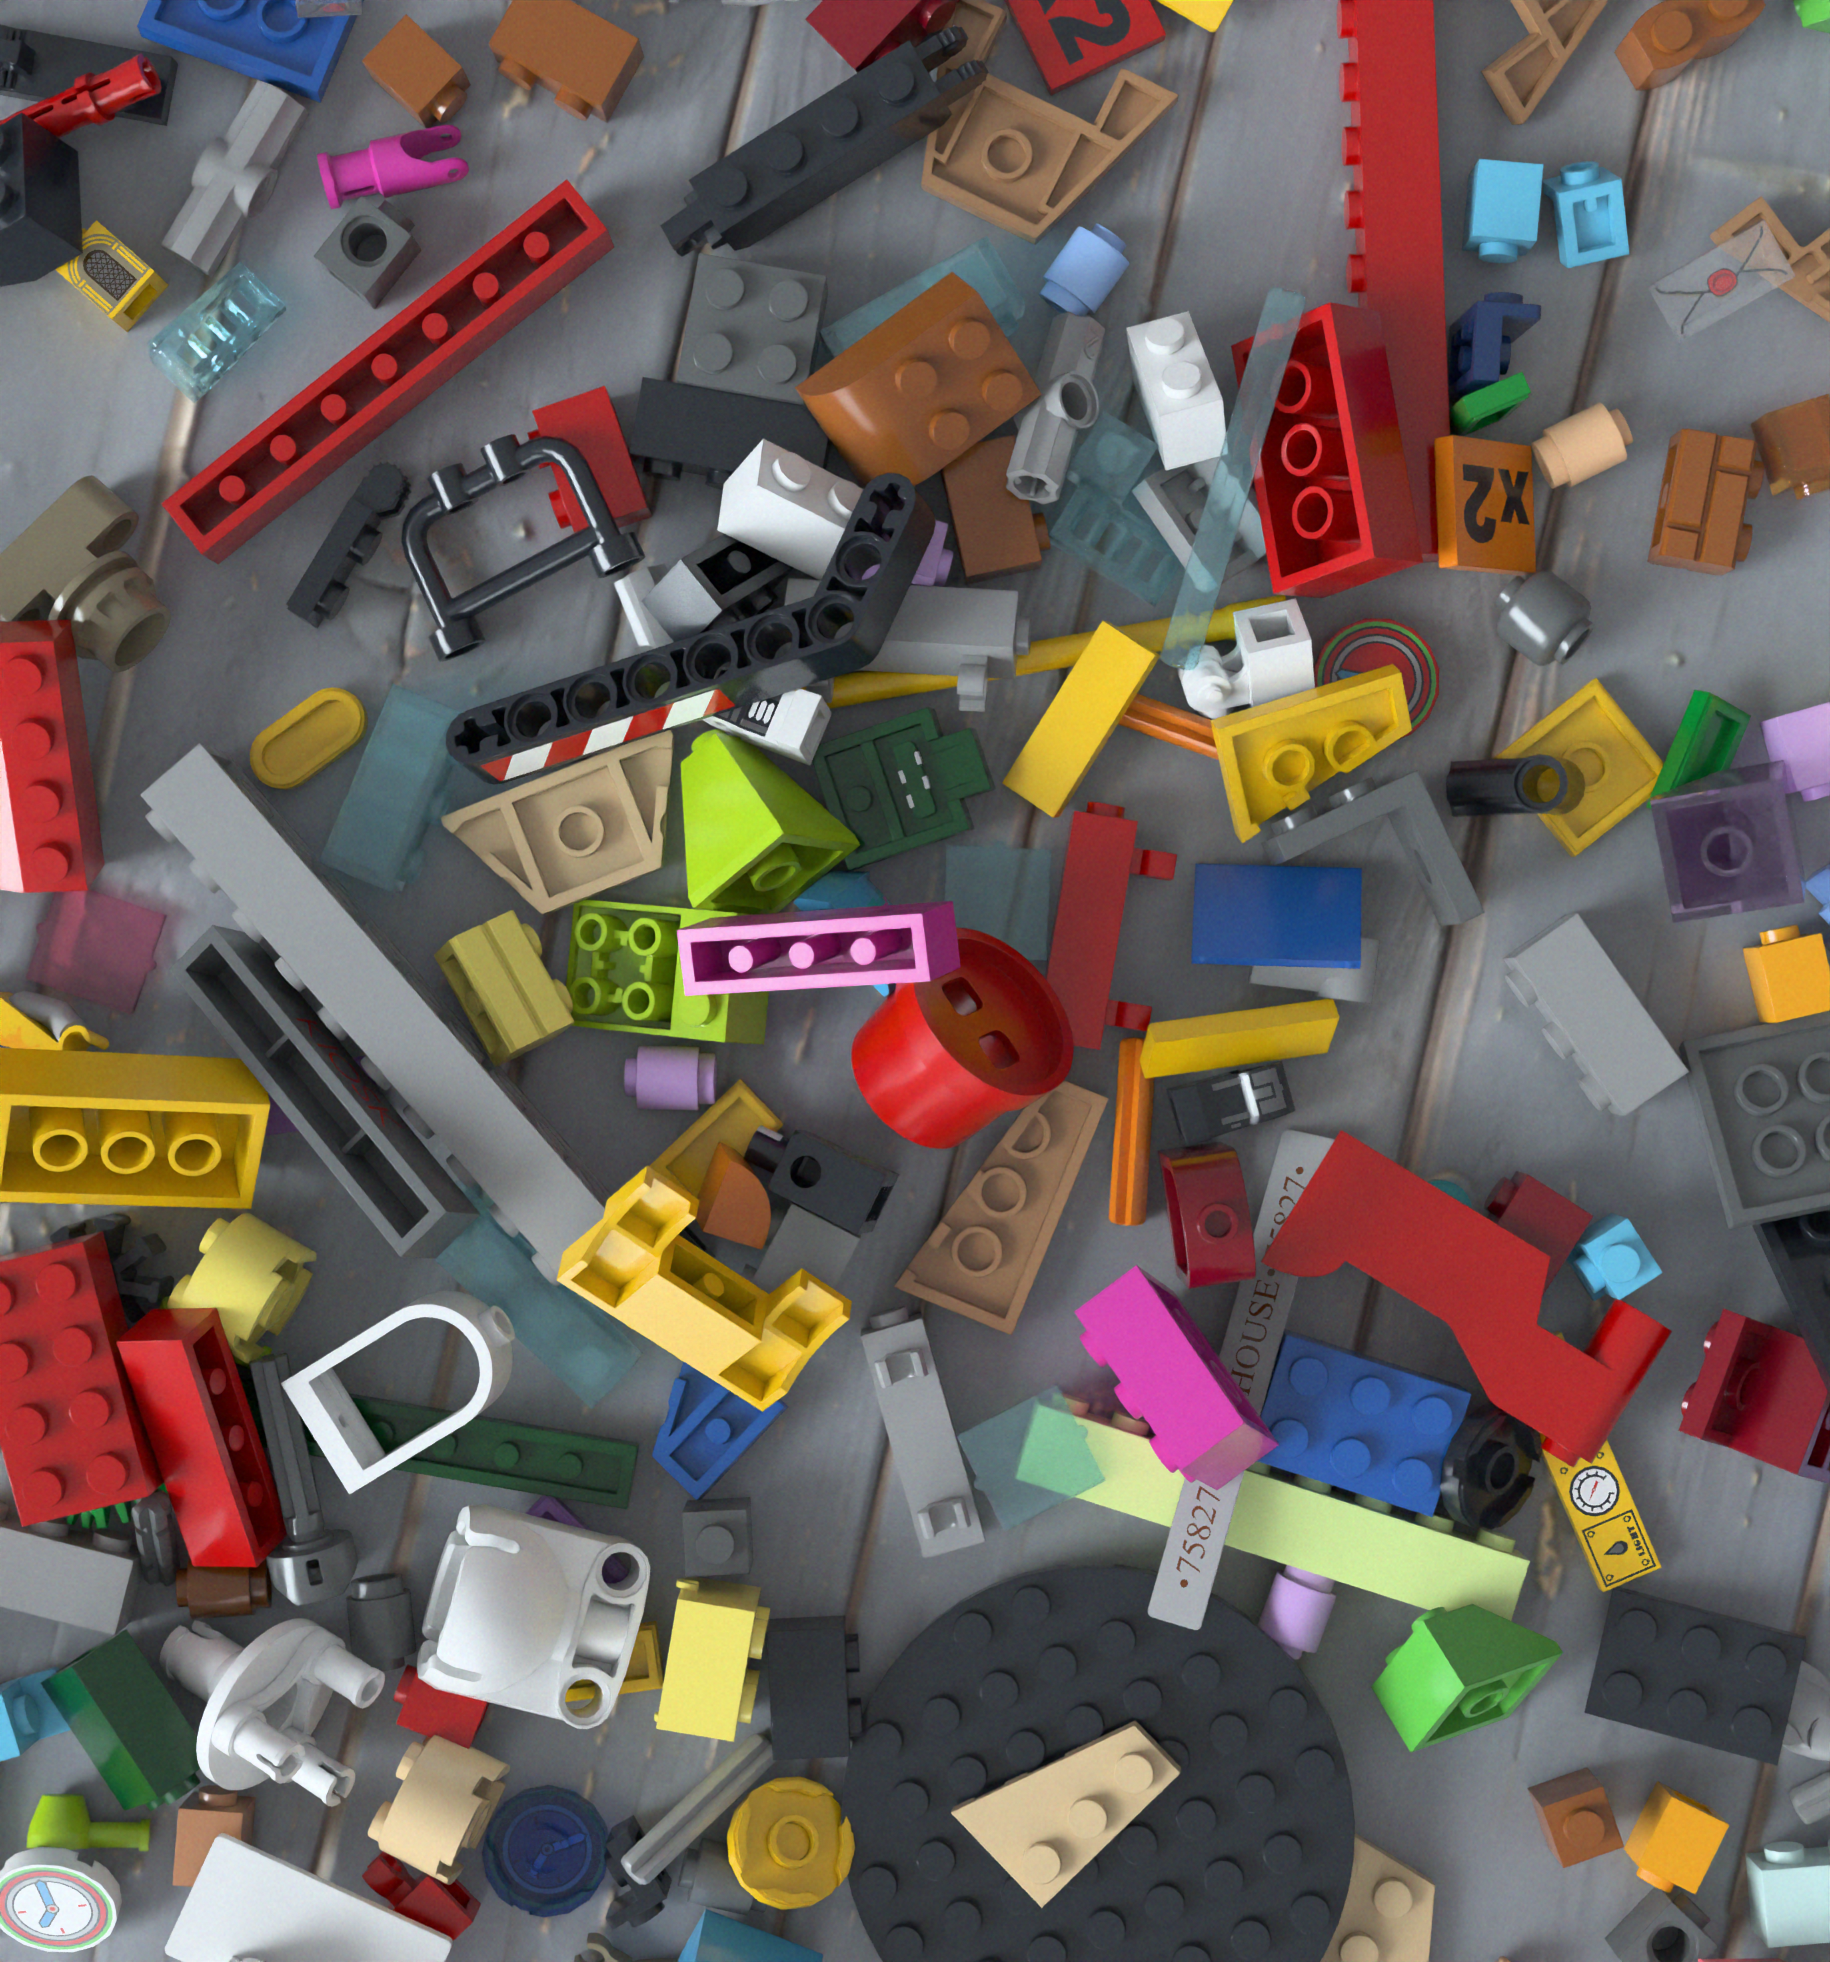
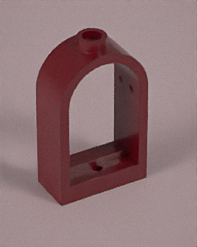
M1221 1141L1189 1147L1158 1150L1177 1277L1188 1289L1255 1279L1256 1260L1251 1217L1242 1170L1235 1149Z

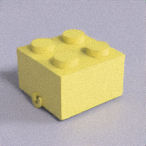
M702 1577L678 1578L676 1587L681 1588L676 1604L659 1712L654 1713V1721L657 1722L656 1729L734 1742L738 1722L751 1724L760 1671L748 1669L749 1659L762 1658L771 1608L758 1606L761 1587Z

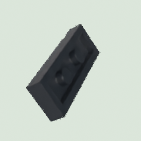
M0 25V95L40 102L74 86L75 79L88 72L95 75L104 73L132 59L136 55L143 54L144 58L147 57L158 73L161 82V92L115 112V116L167 126L178 63L172 56Z

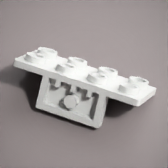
M221 1833L215 1838L165 1946V1953L182 1962H445L453 1945V1940L451 1937L230 1835Z

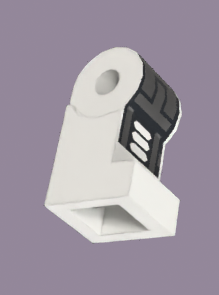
M720 667L714 679L722 676L728 670V667ZM799 688L796 691L793 690L703 719V721L722 731L741 737L742 741L810 766L832 712L821 695Z

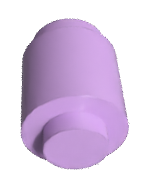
M639 1046L637 1058H626L625 1096L636 1097L637 1108L648 1110H699L700 1104H715L717 1093L716 1053H701L700 1046Z
M1286 1565L1284 1571L1278 1570L1257 1626L1271 1636L1293 1659H1300L1303 1651L1317 1652L1337 1597V1593L1333 1591L1336 1580Z

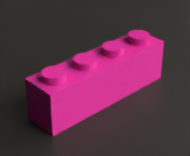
M953 901L714 917L677 930L685 996L926 982L961 967Z

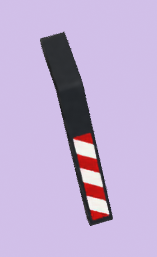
M896 473L879 475L870 481L862 491L813 597L469 709L459 714L450 723L446 733L447 750L457 762L483 782L493 785L504 784L861 669L870 664L879 654L932 539L936 526L935 515L908 478ZM880 564V568L873 576L862 580V576L869 568ZM854 622L851 630L845 636L834 639L842 626ZM792 642L790 649L783 656L774 659L776 652L781 646ZM731 662L728 670L722 676L714 679L716 671L722 665ZM670 681L668 689L662 695L654 698L657 690L663 684ZM610 701L604 713L596 717L599 708L604 703ZM550 721L548 728L537 736L540 728Z

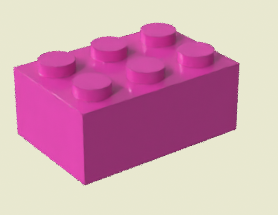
M1134 1266L1074 1311L1086 1329L1079 1336L1082 1344L1099 1366L1104 1367L1108 1364L1121 1381L1120 1384L1114 1387L1116 1395L1135 1419L1138 1420L1143 1416L1156 1434L1155 1437L1149 1440V1443L1157 1457L1171 1473L1179 1470L1190 1483L1197 1479L1218 1490L1279 1445L1176 1293L1139 1266Z

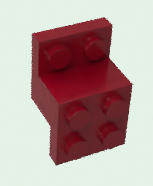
M1723 1308L1719 1321L1711 1326L1705 1338L1704 1354L1706 1357L1698 1379L1690 1385L1684 1395L1681 1406L1683 1420L1678 1431L1703 1441L1731 1448L1795 1475L1830 1484V1396L1803 1337Z

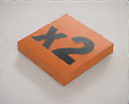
M1457 435L1435 438L1439 568L1517 576L1536 573L1531 446Z

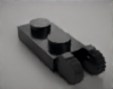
M388 461L384 464L380 462L377 466L373 465L372 470H368L369 476L363 478L354 495L349 499L286 603L287 609L315 628L319 627L324 617L332 620L341 610L350 591V588L344 585L356 563L364 566L370 561L381 542L383 534L377 530L381 521L399 516L405 507L404 501L409 500L408 495L412 493L409 490L411 484L407 482L408 478L403 475L400 468L397 469L395 464L391 465Z

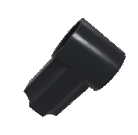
M1541 754L1527 758L1451 761L1450 771L1446 777L1447 800L1453 817L1521 814L1561 815L1569 813L1579 805L1584 797L1586 786L1583 773L1576 764L1568 759ZM1553 768L1559 775V791L1549 802H1544L1538 795L1537 782L1544 771Z

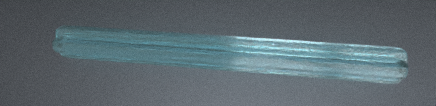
M1272 287L1268 291L1160 654V659L1163 663L1175 668L1194 670L1198 666L1306 304V299L1303 295L1289 289Z

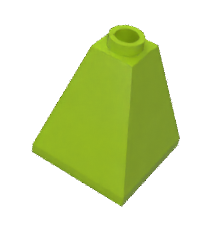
M720 729L707 731L693 741L691 745L693 752L681 762L688 898L693 908L751 915L778 913L860 846L855 834L831 815L828 810L757 747L742 741L741 737L727 735L725 731Z

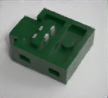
M926 707L819 744L812 760L829 813L855 834L860 844L859 847L844 858L848 870H857L974 830L975 828L965 800L996 789L976 729L970 727L944 736L936 711L931 707Z

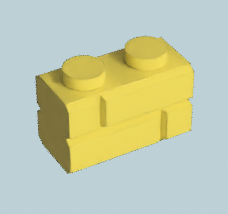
M510 910L482 925L454 936L434 954L438 965L494 1067H498L527 1051L553 1040L575 1022L570 1014L573 1010V1004L567 988L558 979L550 978L540 959L542 946L536 932L530 925L526 923L521 924L514 910Z

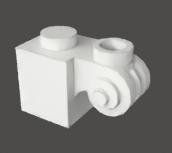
M1296 598L1233 612L1236 647L1229 654L1220 657L1218 650L1213 646L1198 645L1186 651L1177 663V672L1189 706L1197 710L1203 717L1209 719L1229 715L1236 706L1251 703V706L1255 707L1315 688L1311 637Z

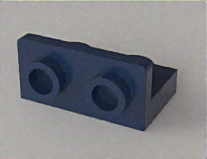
M1488 293L1484 295L1483 301H1477L1449 327L1447 359L1449 403H1457L1462 397L1499 382L1500 375H1506L1510 364L1511 343L1541 319V305L1523 304V296L1516 293Z

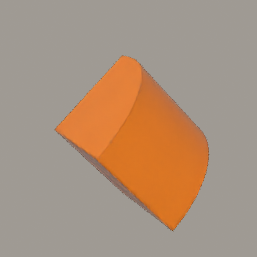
M718 1142L697 1199L700 1201L696 1220L703 1232L762 1250L771 1223V1208L767 1193L749 1163L744 1160V1157L732 1147Z

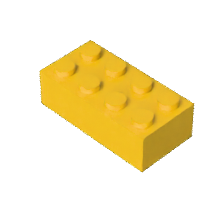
M0 1047V1202L251 1209L270 1110L268 1092L240 1058Z

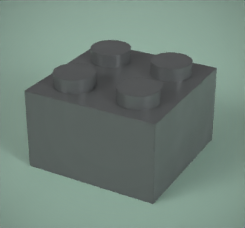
M699 253L677 373V383L807 406L795 387L813 375L815 371L828 298L827 276Z

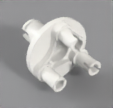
M305 1618L291 1619L275 1625L257 1637L245 1649L220 1632L212 1630L206 1623L196 1620L192 1624V1630L196 1632V1635L181 1625L171 1632L160 1652L159 1662L161 1669L172 1680L176 1679L181 1686L208 1703L200 1723L196 1749L199 1767L207 1778L224 1789L236 1791L253 1787L269 1777L279 1784L295 1781L331 1807L341 1803L340 1797L332 1793L333 1790L344 1798L348 1796L355 1782L354 1770L342 1765L316 1747L317 1742L311 1734L319 1723L333 1690L351 1700L355 1706L363 1709L372 1704L379 1696L385 1682V1674L382 1671L369 1666L360 1658L347 1651L345 1643L341 1638L316 1622Z

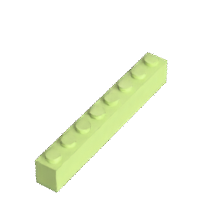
M1054 1391L1051 1401L1036 1396L1013 1467L1015 1478L1171 1528L1185 1477L1179 1470L1171 1473L1157 1457L1149 1443V1440L1155 1437L1156 1434L1148 1432L1150 1425L1145 1419L1139 1418L1137 1420L1131 1414L1114 1411L1112 1420L1088 1413L1089 1402L1061 1392ZM1258 1461L1245 1470L1224 1545L1427 1610L1444 1607L1449 1612L1474 1604L1507 1620H1512L1530 1563L1519 1550L1513 1549L1516 1539L1483 1527L1478 1529L1476 1536L1454 1530L1455 1520L1434 1511L1433 1517L1417 1512L1416 1517L1392 1510L1393 1504L1356 1493L1355 1498L1332 1491V1485L1299 1474H1295L1294 1478L1272 1472L1270 1471V1465Z

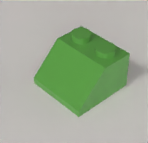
M1474 1604L1449 1612L1444 1607H1437L1424 1613L1412 1623L1411 1629L1413 1634L1405 1644L1394 1649L1386 1657L1385 1662L1388 1666L1371 1688L1409 1751L1414 1752L1508 1718L1563 1654V1651L1556 1641Z

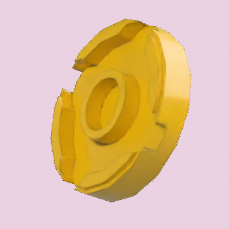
M801 1776L775 1778L749 1792L733 1812L727 1833L729 1863L740 1885L759 1902L781 1910L806 1908L829 1896L849 1874L855 1851L854 1834L851 1831V1824L847 1816L841 1824V1807L832 1797L834 1794L823 1784Z

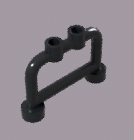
M515 434L506 435L486 444L480 449L486 464L467 474L463 464L458 463L445 467L428 477L427 480L433 493L424 497L410 509L403 523L401 543L408 565L438 627V630L428 638L439 662L464 655L485 643L484 635L476 618L473 616L586 556H589L598 578H605L624 571L646 557L635 532L620 533L588 461L578 447L565 439L545 435L520 445ZM554 462L559 465L565 473L589 526L452 598L428 547L427 532L430 526L446 515L460 512L472 506L479 500V497L495 488L522 479L531 473L532 468L541 463Z

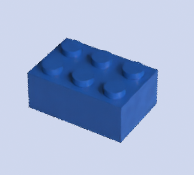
M1284 1329L1260 1417L1279 1445L1259 1459L1258 1462L1433 1517L1441 1492L1440 1483L1443 1461L1452 1437L1463 1423L1472 1394L1459 1384Z

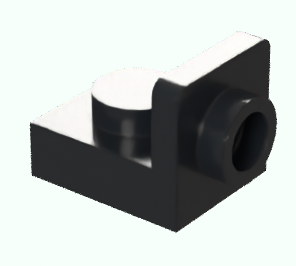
M634 1815L612 1827L605 1844L608 1851L604 1853V1859L612 1877L620 1887L629 1884L631 1888L630 1891L610 1903L605 1919L612 1930L629 1921L633 1928L638 1927L658 1915L665 1908L662 1901L667 1899L672 1882L664 1868L650 1883L640 1885L629 1876L622 1866V1857L645 1836Z

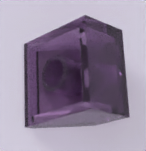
M1784 760L1718 771L1650 798L1673 923L1805 902L1806 879Z

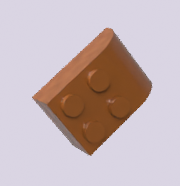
M953 272L947 274L795 387L863 489L874 478L886 473L901 474L908 478L914 486L923 482L1042 395L978 291Z

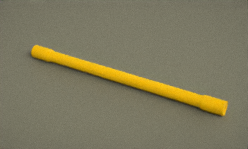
M1276 595L1230 603L1220 609L1117 627L1154 652L1222 640L1236 641L1233 612L1286 601L1287 599L1285 595ZM1096 630L1031 641L1029 656L1018 655L1016 676L1075 666ZM859 671L843 674L834 678L832 702L826 704L829 709L953 688L957 687L958 676ZM988 678V681L999 680L1001 678Z

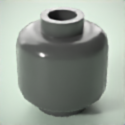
M1548 570L1540 571L1527 580L1519 575L1516 576L1504 588L1495 603V606L1502 611L1498 619L1497 634L1538 666H1546L1556 660L1562 665L1568 662L1585 643L1594 627V624L1588 620L1591 611L1590 602L1582 594Z

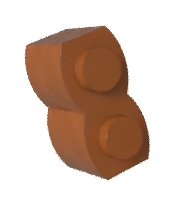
M1666 0L1653 6L1640 16L1614 53L1636 91L1655 89L1675 79L1693 59L1712 57L1732 46L1761 14L1766 4L1763 0Z

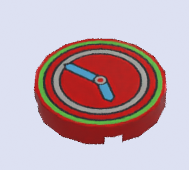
M1365 618L1342 627L1321 647L1313 666L1316 688L1394 664L1402 674L1412 731L1400 739L1411 735L1429 718L1439 695V667L1431 647L1413 628L1392 619Z

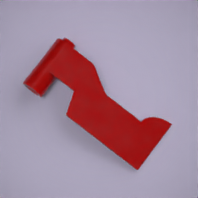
M1342 1130L1337 1134L1260 1261L1278 1271L1301 1277L1327 1275L1337 1270L1347 1261L1439 1317L1453 1331L1488 1399L1497 1407L1545 1435L1546 1438L1540 1447L1573 1468L1580 1457L1591 1464L1593 1463L1672 1333L1670 1329L1624 1301L1614 1299L1583 1352L1537 1325L1551 1258L1549 1255Z

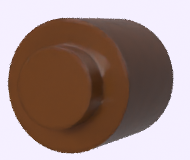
M189 1556L187 1568H179L176 1572L178 1607H189L192 1620L255 1615L258 1608H270L272 1604V1581L267 1558L258 1567L193 1566Z

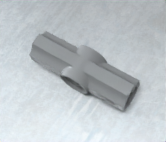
M258 80L225 137L214 139L201 155L192 177L194 189L176 216L161 246L197 271L213 277L246 219H255L270 200L278 179L276 168L309 114L306 108L280 89Z
M1065 312L1053 317L1034 379L1042 395L1014 415V421L1019 433L1006 473L1008 477L1006 488L1019 499L1033 500L1040 504L1051 503L1059 499L1078 431L1093 425L1098 417V395L1092 383L1104 345L1103 336L1105 328L1091 316L1083 317L1071 312Z

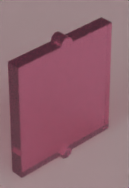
M92 889L88 891L55 892L45 922L39 923L36 926V931L40 937L26 979L129 1014H134L148 971H153L157 967V962L153 959L167 915Z

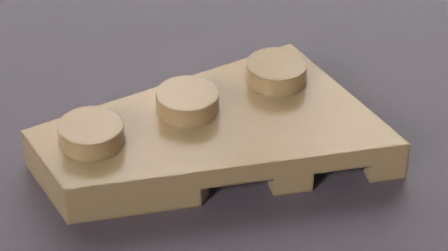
M1135 1720L1066 1753L1064 1757L1033 1772L1023 1773L1005 1782L1003 1786L976 1799L973 1797L954 1806L951 1813L1042 1908L1181 1773V1767Z

